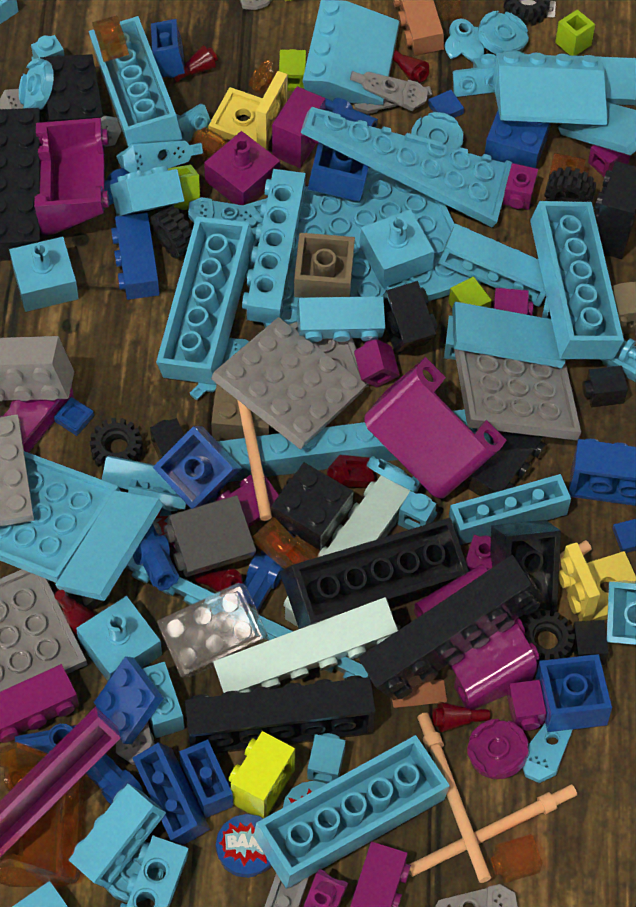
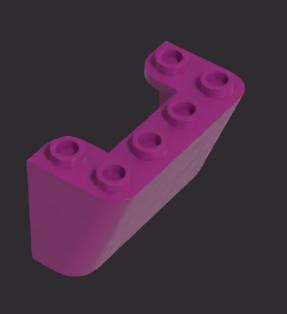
M425 357L379 397L367 411L364 419L367 429L406 467L430 494L437 498H445L497 453L507 440L487 420L473 433L434 393L446 377ZM423 370L428 371L432 375L433 382L428 381L424 377ZM484 433H488L493 438L494 443L492 445L485 440Z
M481 564L416 602L414 605L416 617L418 618L491 568L486 569ZM519 618L514 620L515 623L512 627L503 632H496L489 637V641L485 645L477 649H470L463 654L464 657L461 661L451 665L456 674L454 688L464 707L474 710L506 696L510 683L533 681L537 666L536 660H539V654L534 644L528 643L524 636L525 630Z

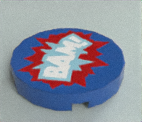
M250 814L235 816L224 823L218 832L216 840L218 859L225 870L235 876L254 877L263 871H267L272 866L253 837L256 823L263 819L260 816Z

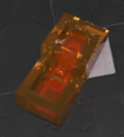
M275 517L252 537L254 543L284 569L318 557L298 535L294 538Z

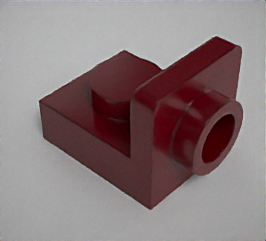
M339 455L327 469V476L344 486L367 488L370 482H375L373 470L366 466L370 459L369 457Z

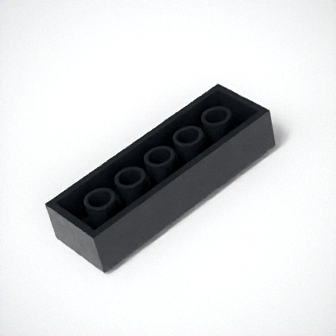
M39 108L0 109V261L11 260L9 249L43 241L34 207L35 196L40 194V159L38 148L41 145L39 137L36 136V123H42Z
M446 518L291 565L282 570L280 575L298 628L301 629L382 598H386L388 602L452 582L469 572L451 518Z
M511 555L358 658L378 690L393 701L395 699H403L411 694L412 688L419 683H425L434 679L438 675V671L446 665L451 666L461 661L464 657L463 654L470 649L482 647L489 641L490 636L498 631L503 632L512 627L515 623L514 620L523 614L529 615L535 612L545 598L525 568Z
M354 675L342 681L334 682L329 679H322L309 685L290 683L283 688L259 687L252 692L245 693L227 691L221 696L213 697L201 694L185 700L190 747L208 740L214 754L246 750L249 742L253 738L257 740L262 731L288 745L314 742L315 734L323 735L330 733L340 738L370 735L374 732L376 711L370 677L362 678V676Z

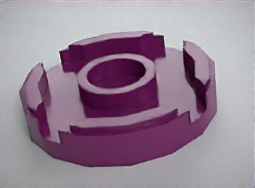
M491 719L481 723L471 733L467 746V754L473 768L482 776L491 779H505L515 775L524 767L529 756V744L524 731L517 724L508 720L506 722L499 719Z

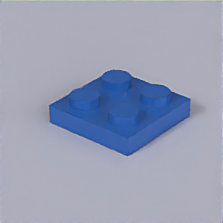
M125 656L94 701V704L118 727L121 742L132 745L164 697L135 658Z

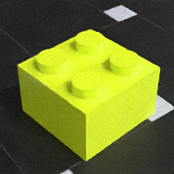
M262 731L257 740L253 738L249 742L244 753L247 757L242 765L237 764L234 767L229 781L231 782L230 789L233 793V805L251 815H257L264 819L269 815L295 771V748Z

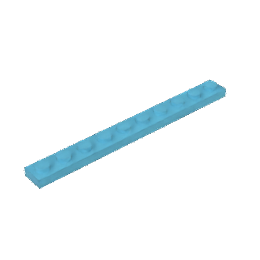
M132 555L125 568L133 572L132 577L147 584L150 579L144 566L137 565ZM178 577L177 583L168 590L162 591L170 596H173L175 592L184 596L183 601L199 609L201 605L211 609L210 614L222 621H226L227 618L237 622L236 627L249 634H252L253 630L264 635L262 638L264 641L293 632L181 577ZM347 657L338 659L337 665L324 669L332 673L333 669L343 673V679L354 675L362 676V678L369 677L362 664Z

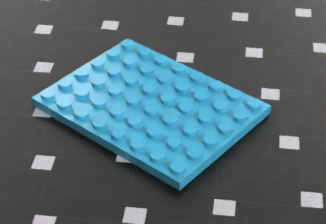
M368 168L360 202L308 190V186H306L281 319L287 324L297 322L296 307L299 298L294 297V277L299 232L355 237L350 297H381L386 290L415 281L419 282L420 288L423 287L425 289L428 301L449 295L451 287L471 277L438 263L446 241L455 225L446 205L373 168ZM268 198L243 206L255 207L258 213H260L262 201L267 202ZM411 209L434 250L433 269L382 288L360 247L361 227ZM231 210L225 212V215L232 216L235 214ZM257 222L253 227H251L255 238L253 246L257 247L259 245V240H256V230L259 222ZM252 252L245 275L246 283L249 269H254L255 263L251 262ZM263 322L265 328L271 324Z

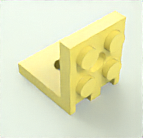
M277 71L263 98L229 87L208 125L209 133L231 140L242 131L268 151L269 141L272 137V124L287 102L288 74ZM241 115H247L250 117V119H248L247 121H240L237 119V117Z
M578 543L567 545L563 558H561L559 582L562 588H566L568 592L567 598L572 612L578 615V621L608 619L609 593L604 592L600 588V584L610 581H636V575L625 551L586 563Z

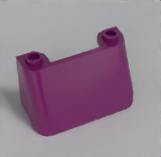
M101 118L36 123V136L39 137L41 145L38 148L40 159V194L35 196L34 207L42 236L55 235L103 214L105 208L109 207L108 191H105L104 145H109L108 129H103Z

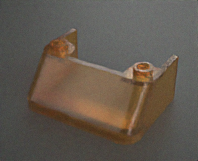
M19 742L0 747V767L4 768V784L7 790L10 792L48 753ZM83 776L19 838V855L11 854L1 860L0 884L9 887H41L50 881L53 886H66L79 880L81 871L69 859L73 855L76 845L82 840Z

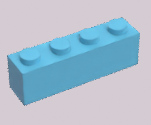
M458 224L454 225L444 246L439 264L469 277L474 276L476 280L494 288L529 290L528 301L533 302L538 307L546 296L539 259Z
M561 474L452 504L450 505L449 518H451L459 544L463 545L472 542L474 535L491 537V525L550 520L567 515L571 497Z

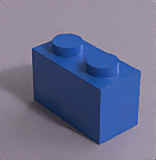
M177 19L151 23L152 53L162 78L175 77L185 73L183 43Z
M205 740L179 751L181 766L204 817H210L233 807V793L209 741Z

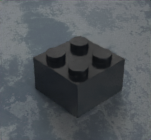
M418 281L386 290L381 296L384 301L385 328L394 354L424 346L436 335L437 322L434 315L429 314L426 306L428 304V296L423 287L420 288Z
M303 462L272 504L271 521L321 551L352 508L353 491Z

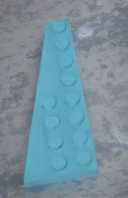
M311 107L307 112L300 133L490 227L497 223L512 162L506 160L503 163L492 160L491 156L487 154L482 156L470 154L468 149L461 147L455 150L442 145V142L406 133L405 136L391 132V128L388 127L378 129L367 126L366 121L358 120V122L345 120L340 114Z

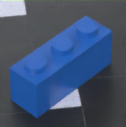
M148 213L116 216V228H111L113 244H119V250L114 252L116 267L122 266L123 273H118L120 290L125 289L127 300L159 296L158 277Z
M158 742L132 758L152 801L166 812L161 821L171 841L184 845L210 830L171 747Z

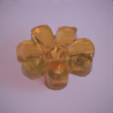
M269 59L261 63L259 70L255 68L253 77L249 80V86L255 91H259L264 84L270 86L274 78L272 76L274 69L271 68L273 62Z

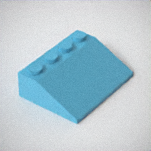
M321 0L303 76L304 89L332 101L335 98H342L349 103L383 105L384 98L365 90L362 84L350 80L352 71L363 75L366 72H372L389 77L400 26L399 20L348 1Z
M513 51L496 53L493 86L500 120L607 125L605 77L601 58L592 55L573 57L567 54H558L553 56L537 52L531 54H518Z

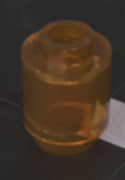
M204 127L201 130L198 129L193 134L191 143H202L203 153L200 155L209 159L228 143V140L209 128Z

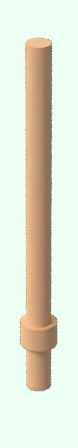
M238 401L260 519L266 521L272 518L252 412Z
M422 713L417 718L424 734L422 740L426 751L431 753L434 763L450 785L447 798L480 883L487 882L491 879V876L442 750L444 746L440 733L435 731L429 713Z
M571 784L553 794L548 792L537 797L536 802L475 831L474 834L478 844L541 813L546 815L556 810L557 805L577 796L576 789ZM463 838L410 863L409 874L411 877L466 851L467 848Z

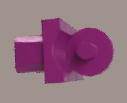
M319 869L303 907H339L348 883L334 879L325 871Z

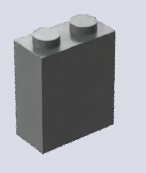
M237 495L169 515L168 525L164 526L167 540L169 543H174L177 552L173 554L177 570H183L185 578L251 558L256 552Z

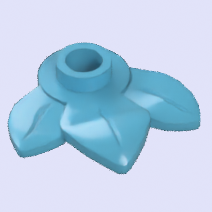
M466 19L454 20L449 27L450 36L445 42L446 53L450 59H454L462 54L473 62V58H480L481 55H484L485 47L478 37V27H474Z

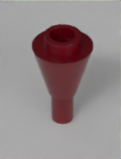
M202 45L185 63V73L173 77V79L178 82L190 74L193 75L216 68L215 62L218 61V58L213 49Z
M396 49L394 50L393 61L398 64L409 80L421 83L427 79L429 75L428 62L403 55Z
M235 569L213 573L202 572L195 575L197 583L208 585L228 599L236 597L242 588V576Z
M58 590L55 593L54 597L62 606L67 623L73 634H77L76 628L93 618L95 613L71 599L64 590Z
M439 702L437 708L433 709L432 720L434 726H438L439 731L444 732L470 724L471 722L489 721L490 711L489 709L470 710V708Z

